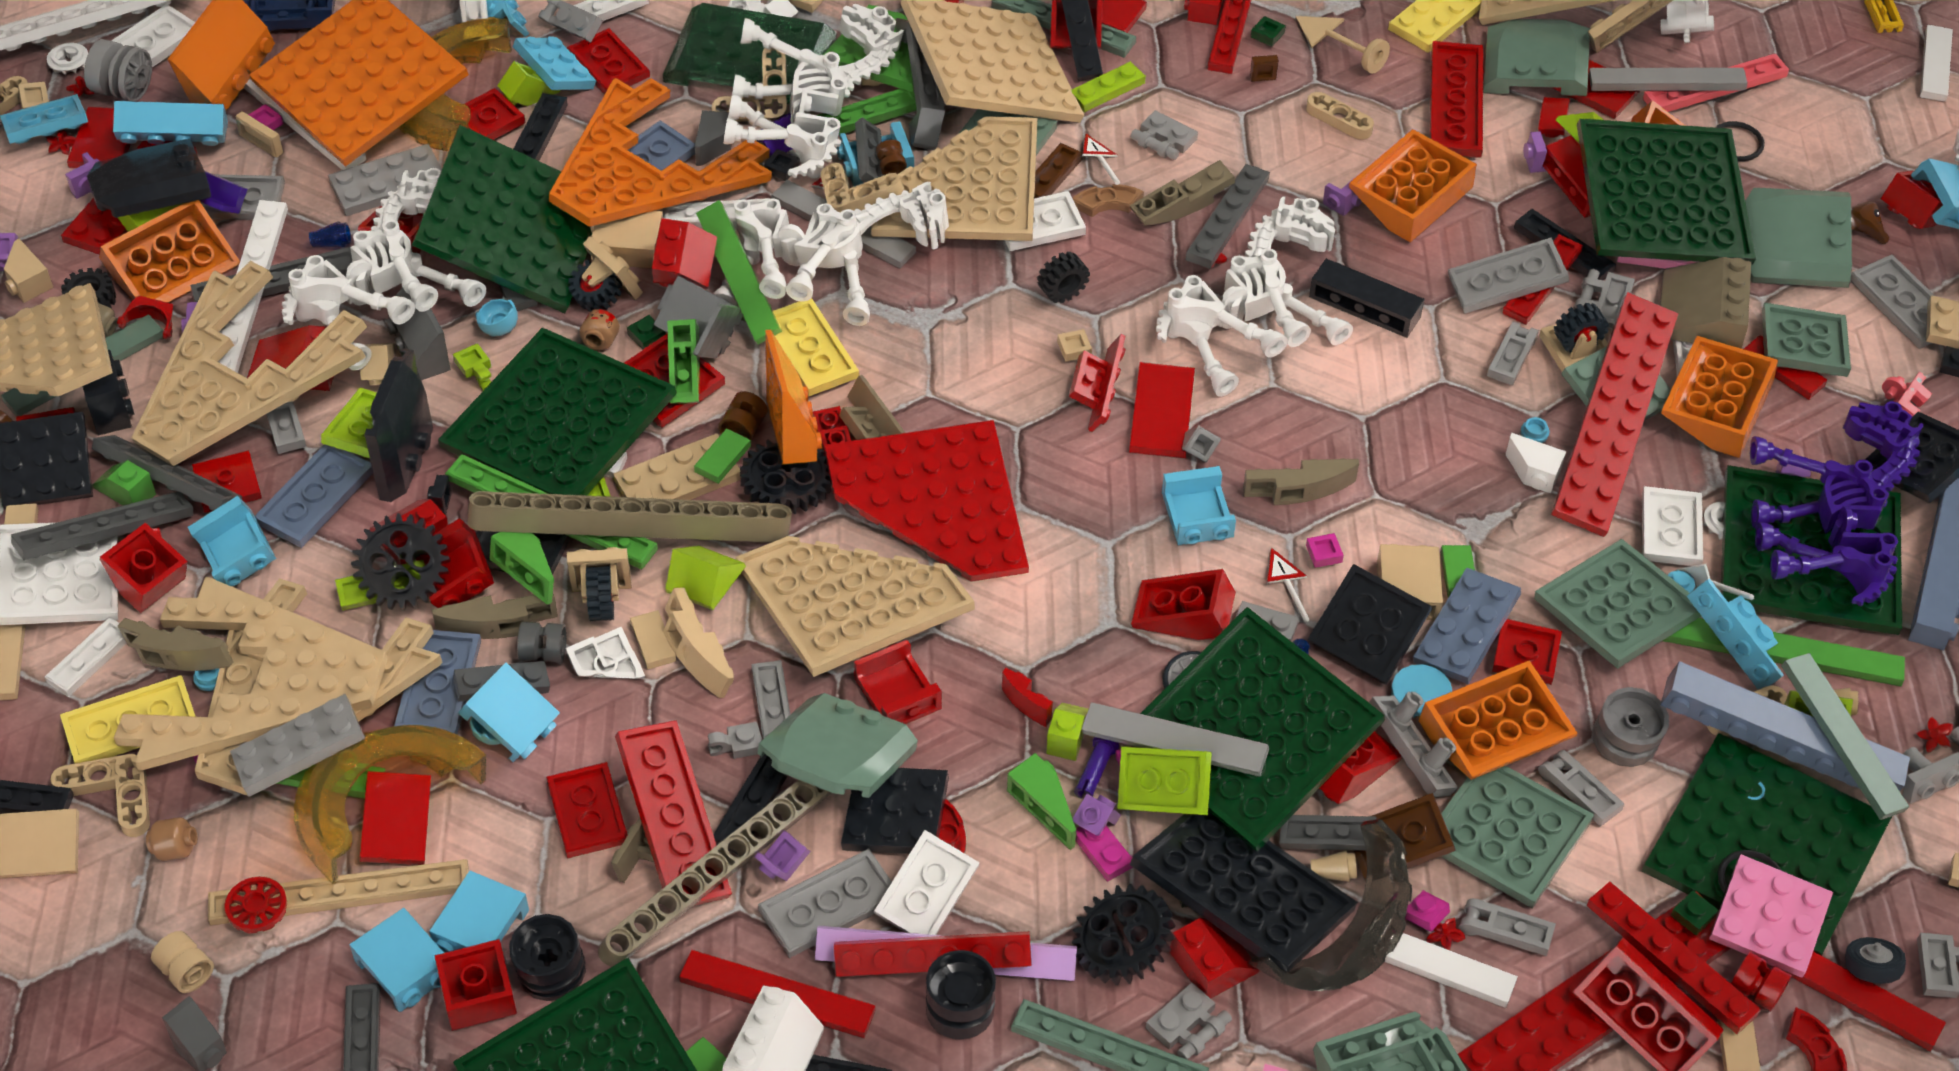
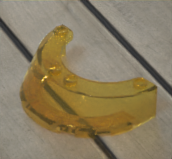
M488 17L486 19L466 21L448 27L431 37L461 64H481L486 50L511 53L512 51L508 19ZM442 94L398 128L403 134L408 133L414 137L416 142L421 145L429 144L433 149L448 151L459 125L469 129L468 123L471 112L465 104L456 102Z
M402 725L364 731V740L310 766L302 777L294 802V822L299 842L309 859L333 885L338 882L337 858L345 854L352 846V834L345 817L346 799L352 785L363 772L383 760L407 755L410 756V760L428 766L441 777L453 769L467 770L482 784L486 781V754L469 740L436 727Z

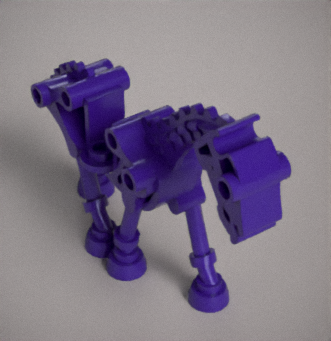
M1889 401L1885 406L1859 403L1858 407L1852 406L1843 425V429H1845V433L1856 441H1863L1881 450L1880 453L1888 459L1875 470H1873L1872 464L1867 460H1858L1855 465H1843L1833 460L1822 463L1792 454L1793 450L1785 448V450L1779 449L1772 442H1767L1764 438L1752 437L1750 443V461L1752 465L1762 464L1774 458L1780 461V465L1785 467L1787 464L1820 473V481L1824 484L1818 501L1792 507L1779 505L1775 509L1768 502L1757 499L1753 501L1751 522L1753 528H1756L1755 544L1757 550L1764 551L1778 545L1785 548V552L1774 550L1772 553L1770 570L1773 580L1785 578L1788 574H1794L1795 571H1798L1799 574H1809L1810 570L1828 567L1844 575L1854 586L1858 595L1852 599V604L1862 606L1864 602L1872 603L1881 596V590L1887 591V583H1892L1894 579L1891 574H1895L1897 568L1892 565L1898 561V558L1893 556L1898 544L1897 537L1892 533H1853L1851 530L1856 528L1874 529L1883 507L1887 505L1889 496L1887 491H1892L1894 488L1892 483L1900 484L1902 480L1900 476L1908 477L1911 472L1908 467H1915L1917 464L1914 458L1920 454V451L1916 448L1920 444L1919 435L1923 424L1920 423L1915 428L1911 427L1909 424L1912 415L1903 410L1899 403ZM1819 513L1825 534L1832 529L1828 541L1833 551L1831 553L1799 543L1800 539L1794 536L1789 538L1779 532L1778 528H1773L1768 523H1774L1775 520H1778L1779 523H1789L1792 518ZM1793 553H1795V554L1802 555V556H1799V557L1797 558V560H1795V557H1794V556H1789V555H1792Z

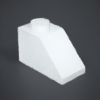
M1511 433L1506 457L1523 484L1551 494L1561 472L1566 451Z

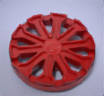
M261 876L251 877L239 882L230 890L225 900V913L230 924L237 930H242L248 934L272 929L278 921L282 920L287 908V897L283 887L277 881ZM251 885H257V889L251 890ZM267 886H271L270 889H268L266 892H264V889H265ZM240 891H241V892H245V895H244V896H240V895H238V893H239ZM234 903L240 904L237 906H231V904ZM266 914L271 915L273 917L268 919ZM259 917L262 923L256 924Z

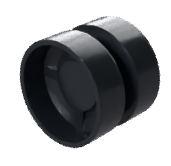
M957 950L941 955L929 967L926 976V1015L931 1026L940 1034L952 1039H969L984 1032L991 1024L995 1012L996 977L992 966L985 958L974 952Z

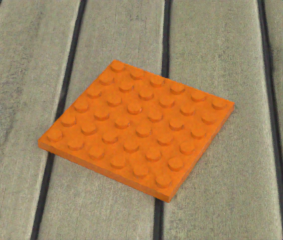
M352 0L249 75L252 82L346 167L469 74L464 65L389 0Z

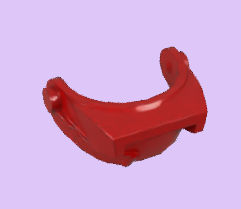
M137 296L129 304L122 317H118L117 325L119 328L124 329L129 321L143 318L149 314L153 319L159 320L166 325L163 331V339L168 340V338L172 337L173 304Z

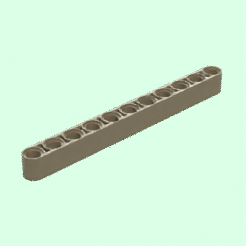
M478 491L472 493L469 497L467 523L474 530L493 532L774 542L789 536L792 511L788 506L776 503Z
M798 780L614 927L599 945L598 955L601 961L612 967L624 959L630 958L751 860L757 852L762 851L778 838L784 830H788L832 793ZM795 795L801 796L805 800V803H802L799 800H797ZM773 813H778L779 815H781L783 821H780L777 818H775ZM751 830L758 832L761 839L755 838ZM728 849H734L739 857L732 856ZM705 867L712 868L716 876L707 873ZM682 885L690 887L693 894L690 895L684 892ZM658 904L667 906L670 913L662 912ZM634 923L642 924L647 933L639 932L635 928ZM610 942L618 943L622 947L623 952L613 950Z

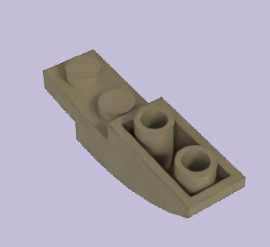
M1218 160L1179 184L1175 179L1131 204L1130 209L1144 225H1155L1173 221L1214 203L1213 195L1234 184L1235 178L1221 160Z
M1359 459L1301 460L1300 469L1245 470L1244 497H1273L1274 505L1296 504L1320 499L1356 482Z
M534 594L517 599H508L493 604L492 597L489 595L432 609L436 630L480 634L481 639L518 636L522 621L539 622L558 617L554 594L552 596V603L548 605Z
M124 618L118 625L127 645L136 649L140 659L145 664L171 670L202 671L230 667L233 663L228 652V646L223 640L217 637L205 636L195 629L189 630L177 626L170 633L164 629L152 628L143 621L136 622L128 618Z

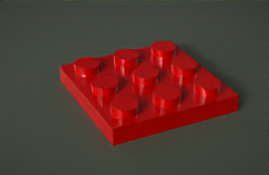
M668 333L625 361L624 364L669 383ZM701 357L699 402L725 385V376ZM669 402L653 421L663 428L697 403L671 404Z

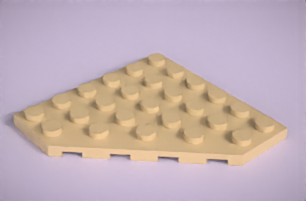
M985 116L977 121L978 125L969 131L965 129L950 139V144L942 149L938 147L923 157V162L914 168L909 166L898 174L904 185V190L908 191V193H911L912 189L925 182H931L932 190L939 189L945 195L949 227L945 230L946 239L1033 241L1037 118ZM900 212L888 215L871 225V236L916 238V232L911 223H906L901 218ZM927 229L928 238H930L929 229Z
M91 283L84 286H76L61 296L50 297L42 304L33 308H24L16 315L5 320L0 319V391L8 392L11 388H16L20 393L37 395L40 391H47L50 396H60L113 373L97 297Z
M786 536L735 557L736 560L745 563L746 567L741 573L813 677L975 609L974 600L946 564L935 562L933 566L919 564L918 559L895 555L891 559L880 557L878 552L855 548L853 552L839 549L837 544L816 541L815 544L800 542V538Z

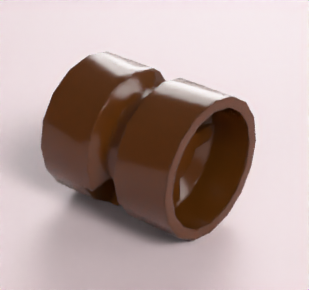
M747 391L736 393L728 410L718 424L720 433L722 434L727 428L750 439L751 442L758 430V426H760L768 412L766 403L754 393Z

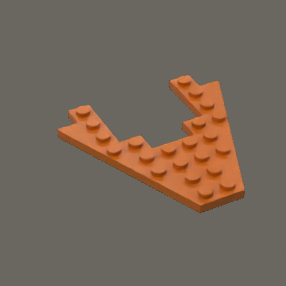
M615 78L549 193V202L591 227L694 200L703 201L710 196L771 181L772 171L760 165V163L769 158L770 149L756 140L754 143H747V140H745L700 171L679 159L661 171L628 151V149L638 144L639 135L626 126L668 100L671 90L652 78L635 89Z

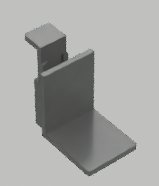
M677 276L674 284L668 285L657 307L661 311L654 326L668 333L667 321L696 319L699 327V341L693 351V355L717 358L718 354H724L727 346L730 345L731 342L728 338L734 332V325H740L743 314L740 313L741 308L687 279Z

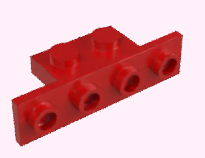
M1120 334L1107 348L1105 360L1085 350L1078 357L1069 397L1093 409L1088 430L1091 432L1100 424L1104 425L1111 413V410L1108 408L1116 393V389L1113 387L1121 372L1118 366L1126 351L1123 347L1126 336Z

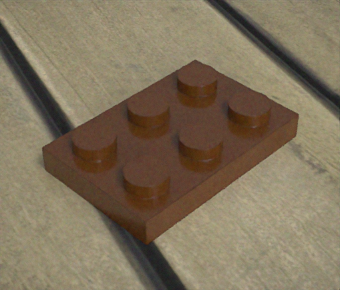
M1433 793L1372 815L1376 816L1378 821L1375 851L1353 850L1366 884L1456 851Z

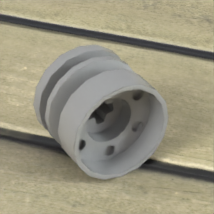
M100 39L93 44L86 57L84 67V80L91 92L109 96L113 95L115 98L132 102L140 100L146 93L152 75V61L147 50L129 45L123 46L121 43Z

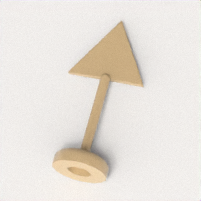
M1296 16V20L1311 48L1328 35L1362 52V67L1371 74L1378 72L1388 59L1390 46L1387 41L1375 39L1367 47H1364L1334 32L1333 30L1344 22V18Z

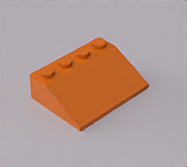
M212 0L170 55L168 61L190 103L224 104L226 111L250 79L249 74L258 69L267 54L271 52L275 42L267 26L243 0Z
M1412 129L1349 183V188L1389 231L1411 243L1473 188L1477 164Z
M199 200L183 203L102 245L99 255L100 260L114 281L132 301L137 296H143L171 303L192 291L190 285L208 281L214 270L223 275L240 264V260Z
M765 330L766 404L782 464L817 461V450L822 449L820 432H817L816 417H813L812 403L808 401L807 386H802L799 374L773 332Z
M1696 336L1662 408L1661 414L1712 450L1740 458L1772 387L1778 360Z
M1530 660L1425 702L1418 720L1434 746L1440 738H1448L1455 744L1456 750L1448 759L1471 780L1576 737L1578 734Z

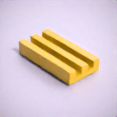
M1864 0L1877 33H1883L1884 29H1886L1887 33L1892 32L1894 28L1897 32H1902L1904 24L1893 0H1883L1885 5H1883L1881 0ZM1887 10H1888V13H1889V15H1890V17H1891V19H1892V22H1890V19H1889V17H1888V15H1887Z

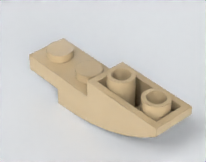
M673 588L665 606L669 619L663 632L685 668L706 689L718 698H724L730 685L733 683L734 674L726 661L723 647L719 644L715 632L703 633V626L698 621L693 602L689 600L685 588Z

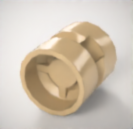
M175 931L162 938L151 954L153 964L163 974L169 975L168 980L182 993H190L198 989L209 979L214 969L213 961L201 949H198L196 943L183 931Z

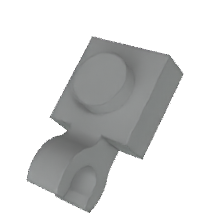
M752 722L727 727V735L722 732L708 734V749L710 756H718L732 751L734 759L757 755L759 742L762 741L758 723Z

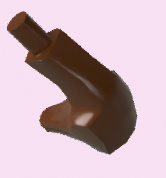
M1866 201L1851 207L1852 231L1865 233L1875 238L1881 244H1887L1890 239L1884 230L1880 210L1874 202Z

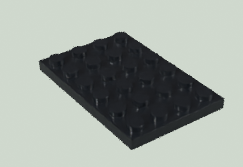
M1209 811L1208 815L1183 814L1134 854L1130 863L1136 870L1283 975L1288 973L1355 911L1358 903L1268 840L1257 852Z

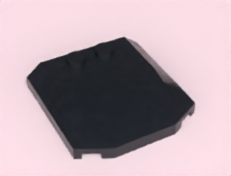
M190 138L141 148L116 158L98 161L87 175L88 184L97 208L103 212L111 210L112 216L115 218L211 197L205 171Z
M408 349L400 351L402 357H394L391 360L372 402L370 414L373 418L372 425L374 426L371 429L366 428L365 431L379 500L392 502L407 493L415 471L418 472L421 468L423 452L430 447L431 433L433 431L427 394L417 369L414 350Z

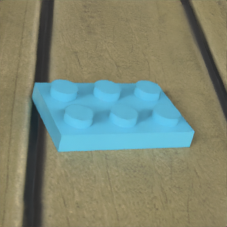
M531 36L515 38L513 48L551 90L594 89L596 79L575 58V55L562 44L560 39L552 36L548 38H535Z
M78 94L0 115L10 144L14 142L17 144L25 143L32 137L40 135L50 136L58 130L65 128L76 129L81 127L83 123L88 122Z

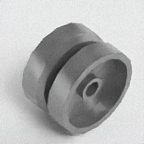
M1633 687L1617 689L1607 697L1592 728V739L1597 750L1607 760L1617 765L1634 767L1645 764L1654 757L1669 728V714L1666 708L1660 705L1661 701L1654 694L1644 689Z

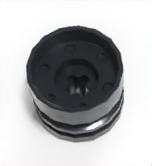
M535 915L523 921L514 931L509 943L510 957L524 991L536 999L552 1001L559 999L580 986L586 973V961L578 935L570 922L557 915Z

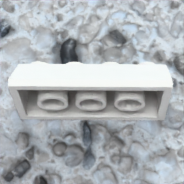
M763 985L723 1065V1071H806L824 1032V1026L796 993Z

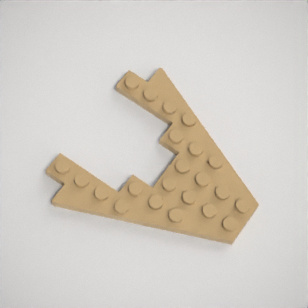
M251 260L232 279L214 270L131 438L139 447L171 466H175L281 405L297 400L304 392L363 360L366 356L362 349L351 343L367 328L366 324L362 319L343 310L286 369L266 359L249 378H246L218 362L234 346L231 339L219 331L273 276L268 269Z
M205 577L197 598L168 597L160 622L163 628L181 626L188 629L244 630L238 645L241 654H264L251 694L221 693L212 717L123 714L114 735V740L117 746L140 747L135 765L138 770H146L251 741L271 729L279 727L343 694H346L354 712L371 708L374 705L388 658L386 652L213 578Z
M279 578L262 600L294 612L307 595L305 586ZM405 617L382 649L386 652L388 661L375 702L371 708L354 712L358 722L365 717L371 716L376 709L442 664L440 654L423 649L434 634L432 625ZM229 630L226 644L233 663L230 667L219 669L208 717L213 716L221 693L251 694L264 654H241L238 645L244 630ZM243 743L199 754L195 767L197 778L247 795L230 752Z

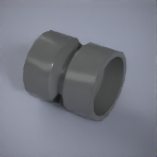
M522 621L518 633V659L520 661H537L540 657H543L545 662L562 663L566 652V625L547 623L545 627H542L539 622ZM543 636H547L546 648H543Z

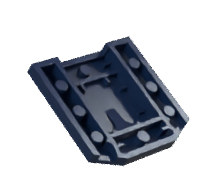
M336 0L243 1L267 26L269 31H275L278 29L300 30L316 27L334 14Z

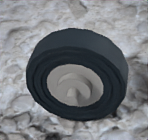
M1866 937L1856 939L1848 945L1845 954V965L1849 972L1859 979L1879 984L1892 983L1899 980L1903 975L1906 958L1902 949L1894 943L1880 938Z

